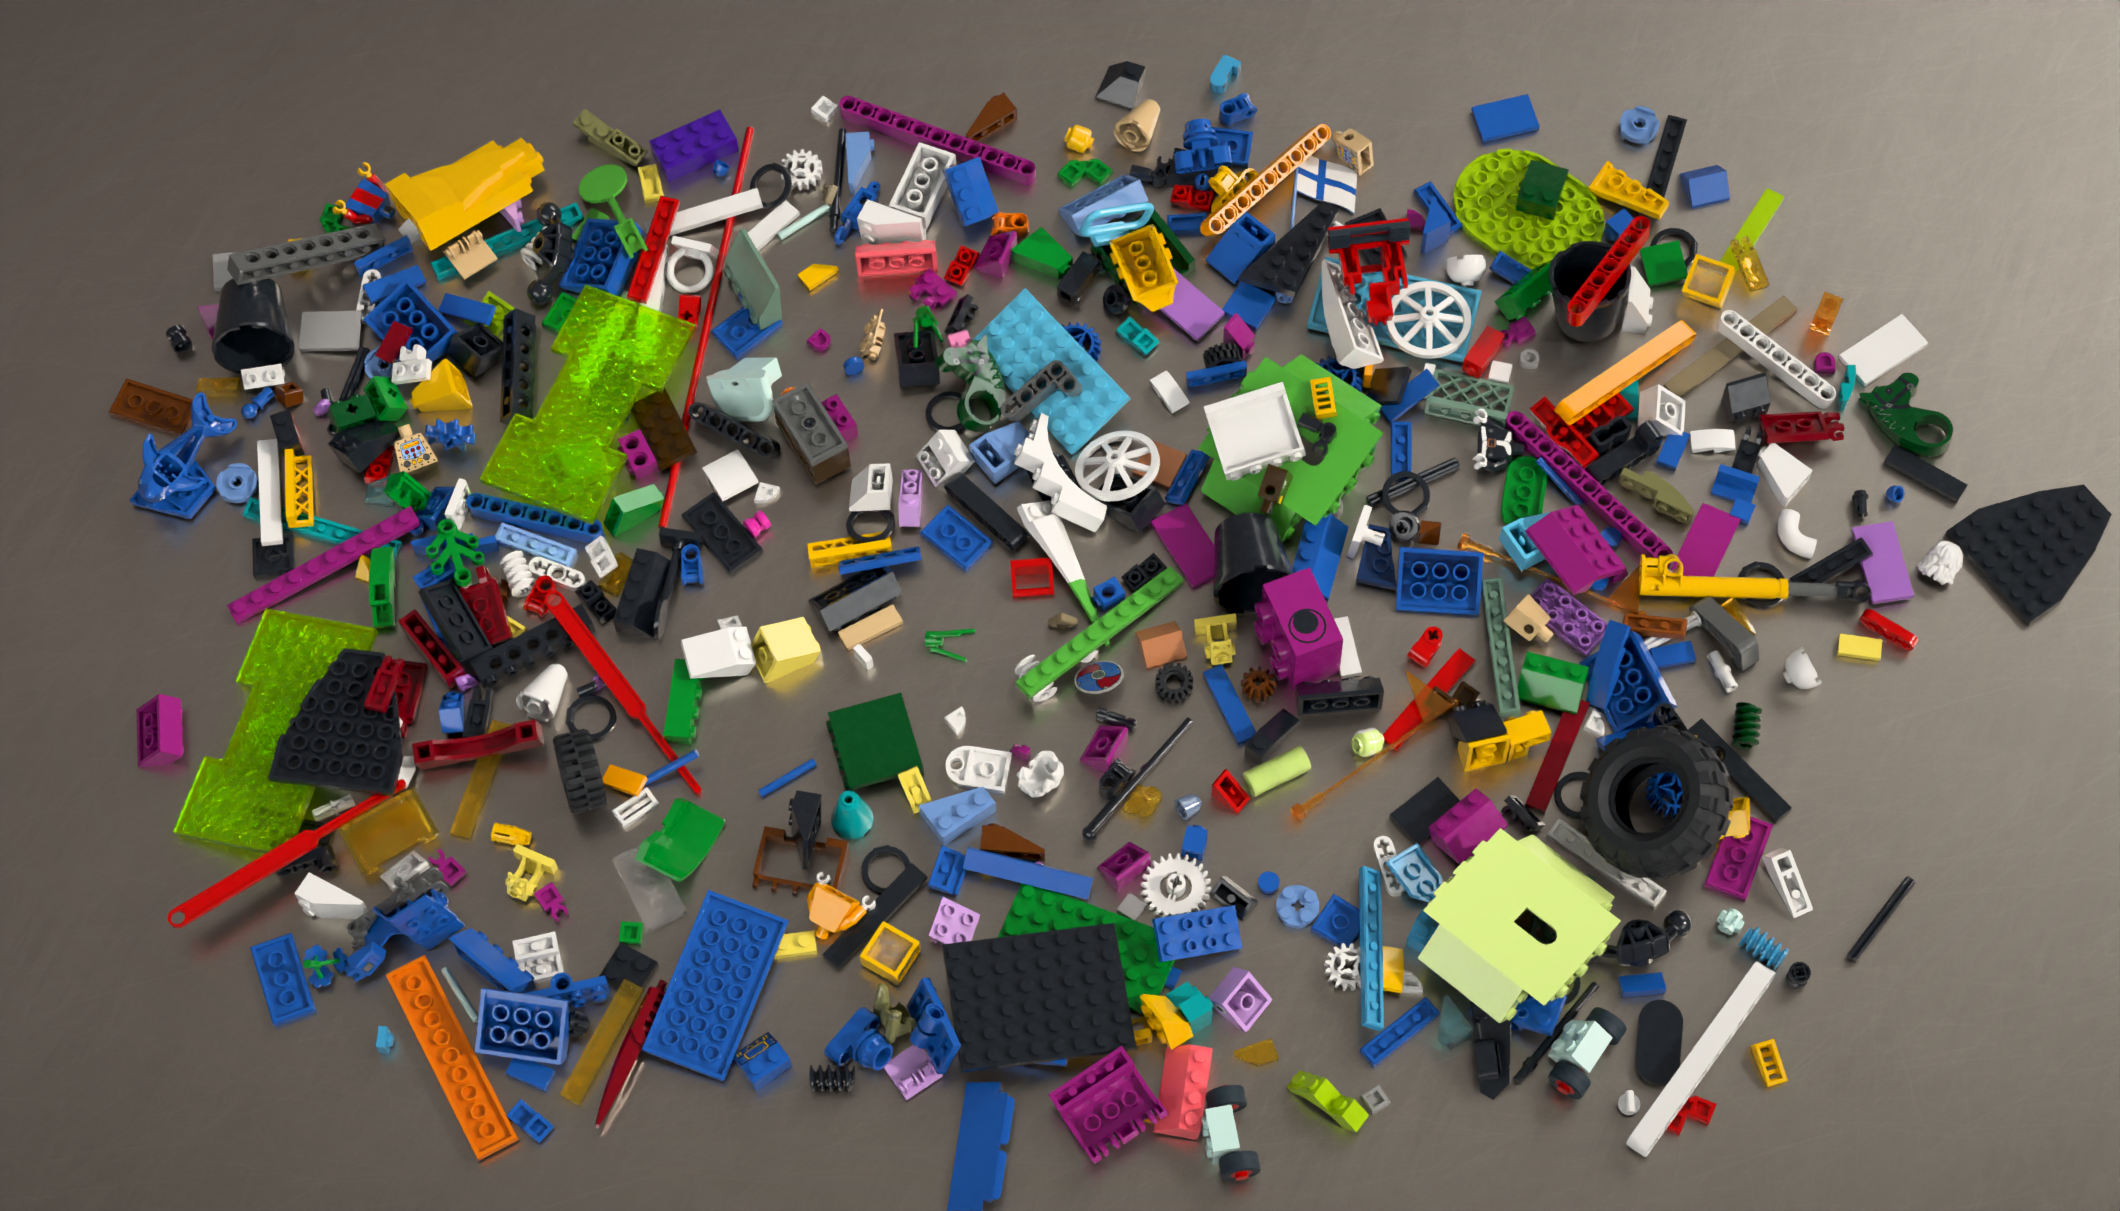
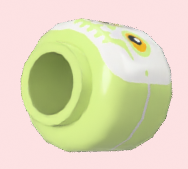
M1375 728L1359 730L1352 738V748L1361 757L1379 754L1384 745V737Z

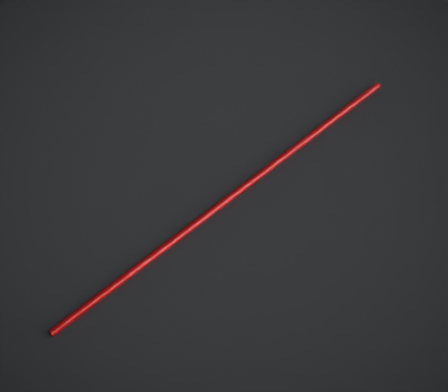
M746 127L732 195L739 194L741 191L754 132L752 127ZM735 216L727 218L724 226L682 416V422L687 431L691 418L688 410L695 400ZM681 461L671 466L658 528L667 527Z

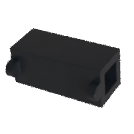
M1083 251L1058 284L1057 296L1072 305L1079 304L1081 302L1080 297L1098 272H1103L1105 267L1100 264V260L1095 255Z

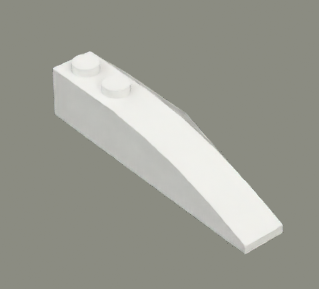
M1324 259L1322 261L1324 314L1331 344L1338 363L1352 369L1381 363L1384 359L1374 330L1363 319L1366 316L1362 309L1359 310L1355 304L1357 301L1356 296L1350 295L1349 289H1347L1348 286H1344L1340 266Z

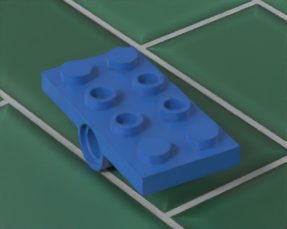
M1235 905L1152 919L1159 962L1242 948Z
M563 972L557 973L552 977L550 988L523 993L568 1000V1007L573 1006L574 1008L583 1007L586 1003L590 1002L602 1003L607 1001L608 998H612L611 989L605 975L573 982L570 975Z
M930 977L922 978L907 1004L911 1017L916 1021V1026L910 1035V1041L914 1046L927 1050L937 1074H945L959 1051L961 1044Z
M1528 994L1527 998L1521 1004L1518 1003L1515 1008L1517 1012L1511 1019V1030L1521 1031L1523 1028L1552 1036L1567 999L1566 995L1562 999L1549 1000L1546 1005H1542Z

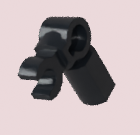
M1159 156L1157 167L1154 171L1150 168L1132 165L1129 175L1143 182L1149 183L1150 181L1155 187H1163L1166 185L1172 159L1169 158L1167 163H1162V157Z
M1303 412L1298 421V426L1314 433L1320 432L1318 437L1320 440L1313 444L1312 451L1316 452L1318 447H1323L1322 456L1325 457L1328 454V444H1331L1332 440L1337 436V429L1333 423L1327 422L1323 424L1322 420Z

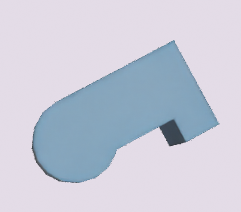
M1224 54L1210 76V90L1215 94L1224 93L1232 75L1238 77L1240 74L1241 62Z

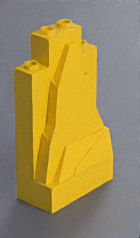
M522 138L504 148L502 145L498 146L492 140L451 165L441 166L413 177L403 173L385 183V186L398 213L405 221L409 218L417 228L422 241L431 251L533 192L530 186L532 183L531 178L544 171L542 165L544 160L538 151L535 153L531 143H526Z

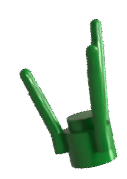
M929 306L918 308L915 312L916 317L912 319L914 323V348L918 347V324L923 327L932 326L940 342L943 343L944 339L936 326L939 323Z
M976 629L926 631L925 647H931L930 652L940 653L966 662L967 659L965 657L942 650L939 646H943L945 637H960L961 634L975 633Z

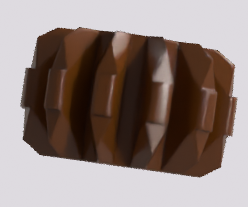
M1260 666L1257 668V671L1251 667L1249 673L1245 672L1243 674L1244 679L1241 680L1242 693L1248 694L1249 700L1255 697L1257 703L1260 701V698L1266 701L1268 700V695L1273 696V689L1276 688L1277 684L1274 681V674H1269L1268 668L1261 671L1262 668Z

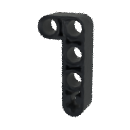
M1646 421L1637 428L1633 438L1586 467L1585 471L1600 485L1604 486L1620 476L1624 467L1631 469L1655 454L1661 446L1663 435L1651 421Z
M1661 703L1656 707L1653 715L1655 726H1673L1678 730L1688 731L1670 704ZM1720 745L1712 746L1711 748L1721 759L1720 761L1725 763L1727 758L1726 749Z

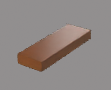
M1625 613L1622 624L1631 627L1630 632L1634 631L1641 636L1684 640L1688 621L1683 618Z

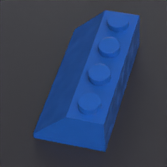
M1332 514L1326 518L1322 517L1316 526L1306 520L1292 568L1293 573L1310 567L1323 597L1327 601L1330 597L1349 528Z
M470 928L449 938L457 955L498 990L527 993L536 989L533 975L527 970L521 971L518 968L519 964L512 957L507 959L503 955L504 951L498 945L494 944L492 946L487 942L489 940L488 937L481 931L477 933Z

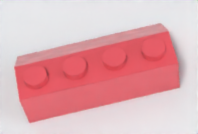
M904 241L892 244L886 242L877 245L863 244L856 246L855 255L858 277L920 273L927 271L929 268L934 272L938 271L936 241Z
M1182 1045L1171 1050L1169 1047H1166L1158 1099L1169 1115L1162 1120L1156 1115L1158 1122L1154 1124L1153 1132L1193 1140L1198 1139L1201 1132V1117H1203L1213 1048Z

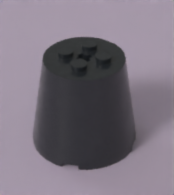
M1583 241L1571 244L1570 248L1563 252H1558L1550 264L1549 282L1558 324L1566 335L1578 341L1592 342L1601 340L1613 332L1618 323L1630 286L1631 267L1629 264L1584 324L1578 327L1568 324L1567 305L1612 246L1606 243Z
M268 278L237 285L234 279H231L222 287L212 341L214 359L221 367L231 372L242 374L241 370L269 365L282 364L283 368L293 358L294 342L281 287L274 280Z
M1242 513L1225 519L1215 529L1213 595L1216 605L1227 613L1244 616V612H1256L1255 603L1262 601L1263 584L1293 574V570L1274 520L1260 513Z

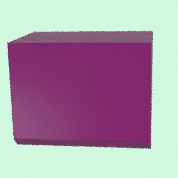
M1010 231L989 236L974 269L1003 279L1012 260L1011 249L1018 245L1017 233Z
M1099 725L1080 761L1106 773L1112 763L1119 758L1128 742V728Z
M1129 841L1098 865L1097 869L1119 892L1146 871L1147 866L1151 867V855L1148 851Z

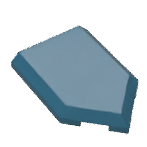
M1418 843L1385 862L1411 898L1429 902L1436 897L1433 893L1442 884L1443 877Z

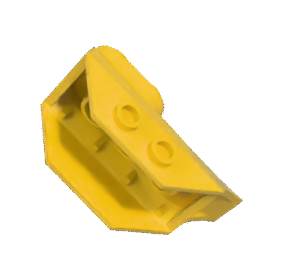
M1153 224L1108 242L1113 252L1110 253L1114 265L1118 264L1119 267L1116 268L1120 280H1125L1133 301L1143 304L1152 312L1173 303L1175 287L1178 284L1170 259L1173 258L1169 248H1164L1163 246L1166 244L1163 234H1158Z

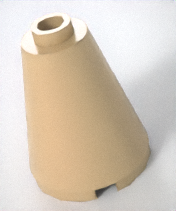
M1146 99L1116 123L1114 135L1123 147L1127 145L1134 152L1146 150L1150 144L1159 117L1160 107L1158 103L1154 100Z

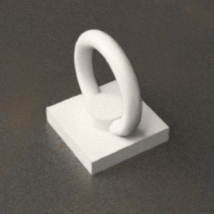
M673 236L671 244L679 250L675 251L667 262V279L671 286L681 293H697L709 284L713 274V265L710 257L718 258L719 250L711 244ZM682 256L702 260L705 265V274L696 285L685 286L675 278L674 267Z

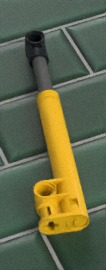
M1645 554L1640 556L1639 595L1787 599L1788 596L1835 597V599L1866 602L1872 594L1868 584L1860 579L1855 581H1836L1835 583L1788 582V579L1683 576V564L1679 557L1674 554L1658 556V558H1646ZM1671 561H1676L1678 565L1675 569L1670 570L1667 568ZM1865 587L1863 594L1856 595L1857 588Z

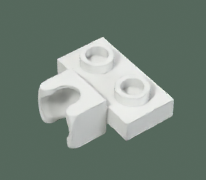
M417 344L413 346V351L402 346L400 349V360L402 362L393 363L391 382L397 385L430 380L432 361L426 358V350Z

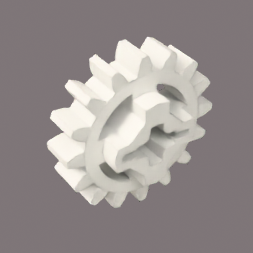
M801 149L800 153L793 150L794 155L792 156L786 154L787 160L782 159L781 161L782 166L786 167L788 171L790 168L791 189L798 186V189L802 190V187L805 186L808 190L810 184L816 186V180H821L820 174H823L821 160H818V155L812 156L810 150L806 154L804 149Z
M1344 943L1341 944L1340 950L1335 946L1333 953H1328L1327 955L1329 960H1326L1324 966L1329 967L1324 973L1331 975L1328 981H1335V988L1342 985L1343 991L1349 986L1352 991L1355 990L1356 985L1361 988V975L1358 970L1360 965V946L1357 949H1353V943L1350 944L1349 948H1346ZM1335 959L1337 960L1336 963L1338 964L1337 970L1334 969ZM1345 965H1346V966L1353 965V967H1352L1351 969H1350V968H1347V969H1344V970H1343V968H1344Z

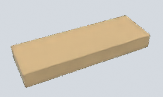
M892 604L839 631L838 635L847 651H850L856 645H862L903 624V620Z

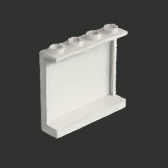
M1283 382L1204 406L1226 480H1238L1245 474L1260 473L1264 468H1267L1268 464L1279 467L1283 462H1295L1302 459V456H1306Z

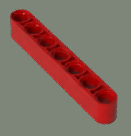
M1638 216L1631 221L1567 305L1568 324L1574 327L1584 324L1647 242L1650 232V221L1648 218Z

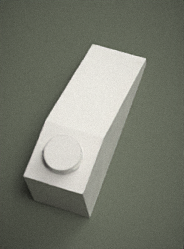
M1779 848L1763 855L1762 858L1769 876L1791 916L1796 918L1813 910L1791 850Z

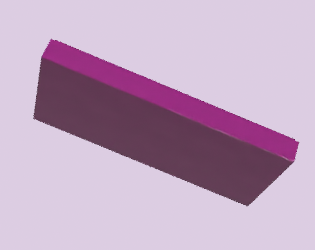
M1187 503L1151 521L1152 527L1192 589L1214 578V544Z
M1702 503L1677 555L1683 564V576L1714 577L1741 519ZM1674 561L1671 570L1677 567L1678 563Z
M1750 816V831L1748 835L1743 838L1725 836L1721 839L1704 887L1745 902L1773 824Z

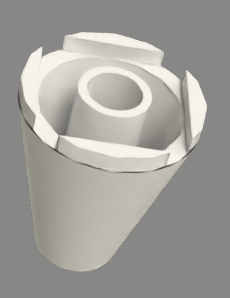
M560 664L549 665L518 694L516 703L519 709L522 710L524 708L528 712L527 716L536 721L548 722L549 719L552 720L556 714L568 676L566 669Z

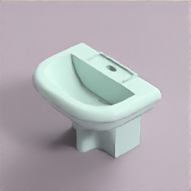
M777 357L744 358L732 368L709 375L706 379L714 404L718 410L740 422H760L766 420L772 413V400L774 399L771 385L782 374Z

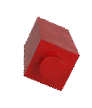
M1487 325L1464 358L1462 371L1480 379L1502 347L1505 334Z

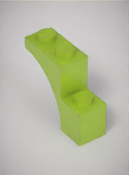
M1299 1070L1287 1086L1292 1093L1309 1100L1325 1111L1344 1129L1357 1133L1369 1116L1354 1098L1341 1095L1327 1078Z

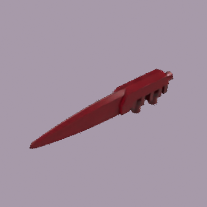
M660 979L656 987L648 988L626 1033L602 1096L595 1122L597 1129L615 1101L646 1041L666 993L664 990L667 982Z

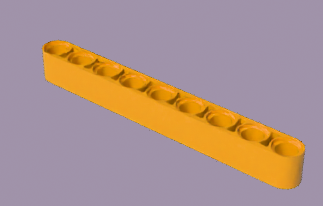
M1320 124L1308 129L1203 220L1200 225L1201 233L1206 237H1212L1227 229L1327 142L1331 137L1330 128L1325 124Z
M1680 320L1560 401L1554 411L1568 425H1572L1691 344L1697 334L1683 320Z

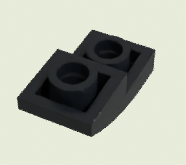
M1152 553L1139 566L1137 564L1134 565L1121 578L1136 592L1167 569V566L1155 553Z
M592 580L575 591L578 598L601 625L615 616L616 607L605 597L603 591Z

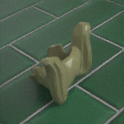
M879 983L874 1000L873 1013L880 1017V1025H883L886 1030V1041L892 1044L897 1036L911 1033L916 1026V1021L914 1018H909L908 1010L900 1002L897 1003V1006L891 1007L888 987L886 984Z

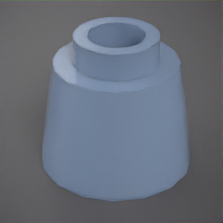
M1189 794L1175 799L1174 805L1180 817L1186 821L1200 811L1202 802L1198 795Z

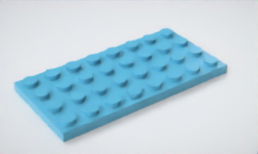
M1325 257L1326 260L1340 266L1339 259ZM1321 271L1307 328L1329 333L1324 314ZM1382 272L1362 274V283L1354 284L1355 296L1357 298L1355 304L1359 310L1362 309L1365 315L1366 301L1370 300L1369 284L1383 282ZM1407 275L1408 285L1422 281L1439 282ZM1399 278V280H1400V290H1401V289L1403 288V286H1402V283H1401V278ZM1439 282L1459 292L1470 308L1471 327L1466 341L1455 352L1440 357L1463 363L1467 354L1482 291ZM1425 291L1416 292L1408 296L1421 306H1426ZM1431 291L1433 307L1448 298V296L1442 293ZM1401 301L1395 309L1394 316L1419 312ZM1455 302L1439 312L1463 316ZM1366 316L1363 318L1367 325L1372 326L1378 344L1400 349L1391 339L1386 325L1378 322L1375 327L1374 323L1367 322ZM1419 320L1394 324L1397 332L1403 338ZM1439 320L1455 338L1459 336L1464 324ZM1422 327L1408 343L1426 349V328ZM1436 327L1432 328V349L1450 344Z
M1026 288L973 339L979 341L984 335H987L988 350L997 362L1003 382L1013 393L1018 391L1054 360L1061 361L1072 371L1082 384V392L1079 396L1069 397L1058 388L1031 411L1037 419L1041 413L1049 416L1047 429L1072 455L1131 399ZM1058 368L1055 375H1059L1062 372V368ZM1047 381L1041 383L1040 389L1046 386ZM1074 382L1068 385L1067 390L1073 388ZM1031 394L1025 397V402L1031 399Z

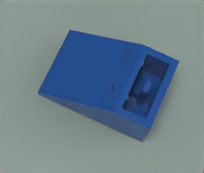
M1246 211L1230 226L1205 261L1233 284H1236L1239 281V275L1275 244L1276 234Z

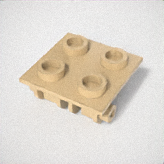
M479 230L472 231V234L462 237V240H457V243L448 246L443 251L464 280L498 260L482 239L483 236Z
M882 308L877 314L872 316L871 321L867 322L864 327L863 333L866 335L859 347L861 359L865 355L870 360H876L879 357L882 346L881 342L886 330L885 324L880 322L883 312Z

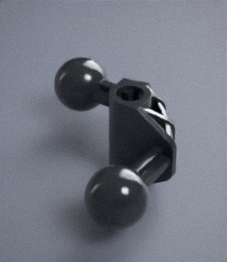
M552 202L541 204L536 212L538 222L544 227L547 226V228L540 231L535 238L533 250L550 265L543 278L532 281L527 288L529 300L537 305H543L551 299L553 294L552 283L560 272L566 273L568 271L569 265L575 256V252L571 247L572 228L561 221V209Z
M1673 910L1664 918L1663 926L1665 930L1647 920H1631L1622 928L1617 946L1607 945L1604 953L1601 956L1597 955L1591 958L1589 963L1596 962L1601 957L1617 959L1618 964L1621 966H1647L1654 959L1670 951V941L1674 937L1680 938L1689 933L1692 925L1691 919L1684 911Z

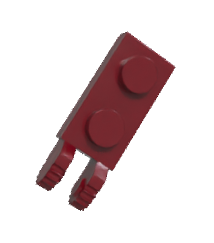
M389 655L385 656L381 667L377 670L364 703L366 709L386 713L402 673L404 659L398 658L393 671L389 669L392 664V657Z

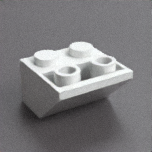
M939 430L916 455V458L935 487L944 485L958 472L964 474L975 462L955 430Z
M890 463L869 464L852 479L849 511L890 510L893 485Z

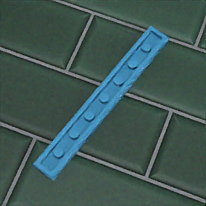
M1362 866L1359 868L1361 1026L1380 1031L1384 1029L1381 871Z

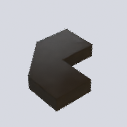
M1464 681L1460 683L1452 697L1437 686H1434L1423 705L1439 716L1448 715L1447 711L1453 710L1454 706L1463 704L1466 707L1473 706V702L1476 701L1480 692Z

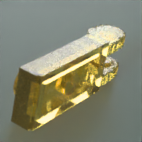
M1748 236L1741 238V245L1738 240H1731L1732 252L1736 255L1735 258L1749 292L1751 293L1770 286L1757 251L1753 248Z

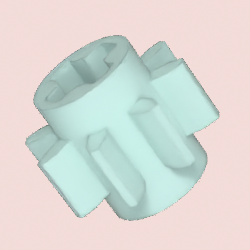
M1729 908L1727 912L1722 909L1716 922L1720 923L1718 925L1719 930L1727 935H1732L1734 932L1739 934L1745 923L1741 920L1743 915L1733 908Z

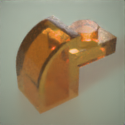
M1824 292L1809 329L1829 336L1844 298Z

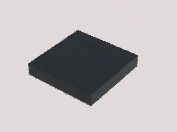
M1408 366L1375 369L1366 396L1382 406L1400 405L1412 370Z
M293 534L283 535V544L262 546L261 538L252 539L254 578L281 576L296 568L295 537Z

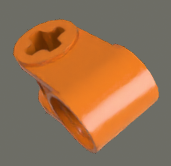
M998 212L992 215L994 226L991 230V235L1015 231L1017 238H1024L1030 232L1028 217L1024 213Z

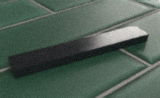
M1672 115L1667 117L1646 189L1650 188L1663 198L1667 191L1687 123V119ZM1639 212L1640 216L1656 219Z
M1702 718L1688 729L1691 734L1696 735L1710 747L1720 745L1726 749L1727 758L1724 764L1730 779L1771 820L1777 823L1791 811L1792 807Z
M911 863L877 897L875 908L871 911L866 910V914L856 924L845 930L822 954L823 957L839 970L869 940L883 921L886 922L928 879L927 875Z

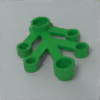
M444 519L437 525V537L431 545L426 547V556L429 559H435L439 555L438 548L445 539L447 542V546L439 558L431 564V572L434 575H441L444 572L445 563L451 556L456 570L454 573L455 583L460 587H466L471 583V572L464 568L460 554L472 559V563L476 566L484 563V554L471 550L479 546L477 536L468 535L457 530V525L452 520ZM455 538L466 542L468 548L456 543Z

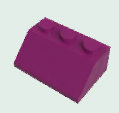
M158 694L136 709L138 767L141 768L172 764L181 758L184 752L182 745L183 727L181 716L183 709L181 707V699Z
M1475 788L1429 826L1432 842L1458 864H1461L1470 856H1474L1472 851L1483 840L1488 842L1500 828L1505 830L1508 827V823L1492 801Z

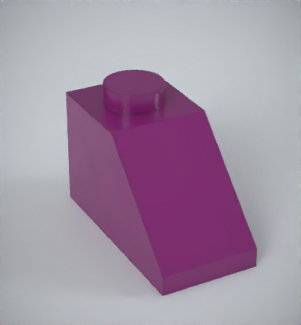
M1235 313L1224 326L1223 343L1236 344L1242 359L1247 353L1251 354L1256 345L1254 344L1255 335L1242 318Z

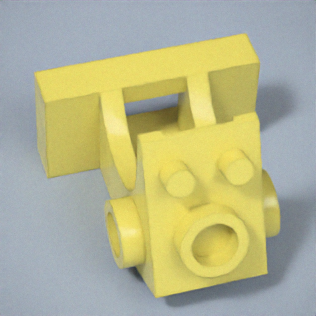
M1235 613L1194 619L1195 635L1206 634L1208 646L1205 647L1206 659L1211 660L1212 665L1231 663L1232 655H1236L1234 642L1231 643L1227 632L1236 630L1237 619Z
M517 844L513 852L516 859L520 860L521 863L514 875L511 872L507 873L505 885L507 886V894L526 902L537 891V884L544 871L554 875L558 867L554 859ZM525 872L533 875L529 882L525 878L522 879Z

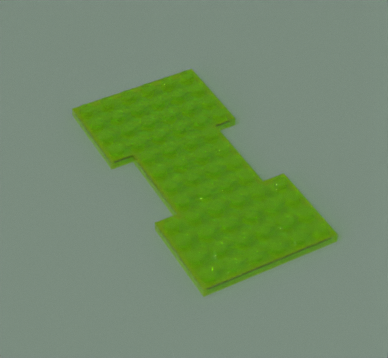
M585 284L551 347L552 353L566 357L567 360L535 419L533 420L515 413L482 473L480 483L593 525L628 459L627 454L611 449L643 386L661 393L663 392L696 329L695 324Z
M265 609L235 681L238 685L251 687L252 690L224 758L218 759L204 756L173 830L176 835L268 853L298 834L316 787L270 782L268 777L278 739L289 728V722L292 717L295 718L300 711V705L318 678L322 679L328 672V666L337 659L339 653L344 648L371 651L378 634L376 628Z

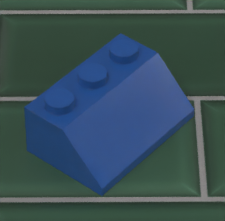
M980 157L942 170L962 226L984 220L999 212Z

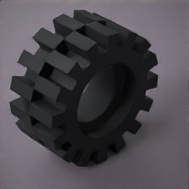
M1221 343L1219 346L1216 344L1214 347H1209V350H1205L1203 353L1206 368L1242 361L1238 346L1234 343Z
M1173 662L1170 663L1169 667L1167 664L1163 665V670L1160 668L1158 674H1156V692L1159 693L1161 699L1164 697L1165 702L1168 703V700H1171V704H1175V700L1181 703L1183 698L1184 700L1188 699V695H1191L1193 689L1191 671H1187L1185 665L1182 668L1181 663H1177V666H1174ZM1170 677H1178L1182 681V686L1178 689H1170L1166 685V681Z

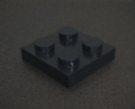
M620 942L599 977L605 975L609 987L636 1001L657 968L658 962Z

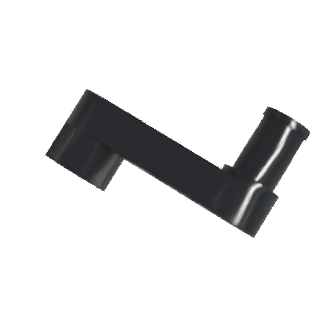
M275 841L271 843L270 846L272 850L278 847L279 845L283 844L284 841ZM322 846L315 848L275 873L277 876H285L318 866L320 873L333 872L338 868L333 847Z

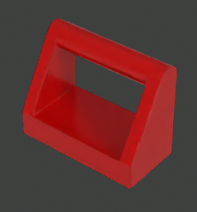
M1050 558L1010 560L1013 598L1054 595L1052 560ZM1049 575V587L1016 589L1015 576Z

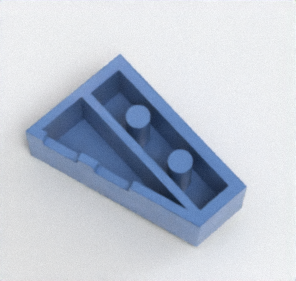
M984 787L918 805L920 816L943 846L948 845L996 812V803Z

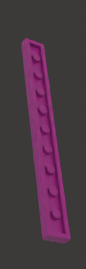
M409 506L233 601L227 607L235 622L240 624L360 559L361 555L365 556L371 553L373 548H380L419 527L421 524L412 507Z

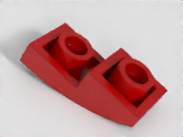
M1174 185L1170 203L1191 210L1211 212V205L1215 199L1214 191L1194 190L1193 186Z
M961 245L954 261H951L944 279L963 286L974 268L980 253Z
M389 446L369 465L364 477L365 483L385 486L393 463L394 446Z

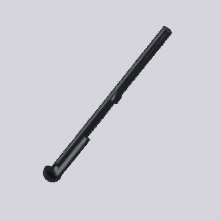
M1187 717L1153 757L1140 768V772L1117 797L1114 795L1088 826L1083 828L1082 836L1085 840L1094 841L1097 839L1096 832L1194 723L1191 718Z

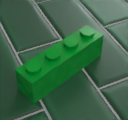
M675 658L663 736L668 744L691 746L692 738L695 739L696 737L694 720L699 717L697 700H701L702 697L700 681H704V678L690 679L685 659Z

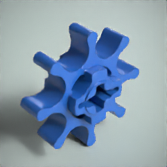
M436 419V426L426 425L425 436L429 437L428 444L440 443L445 451L452 447H458L464 451L466 444L475 445L476 434L473 433V425L459 426L458 419H454V421L449 423Z

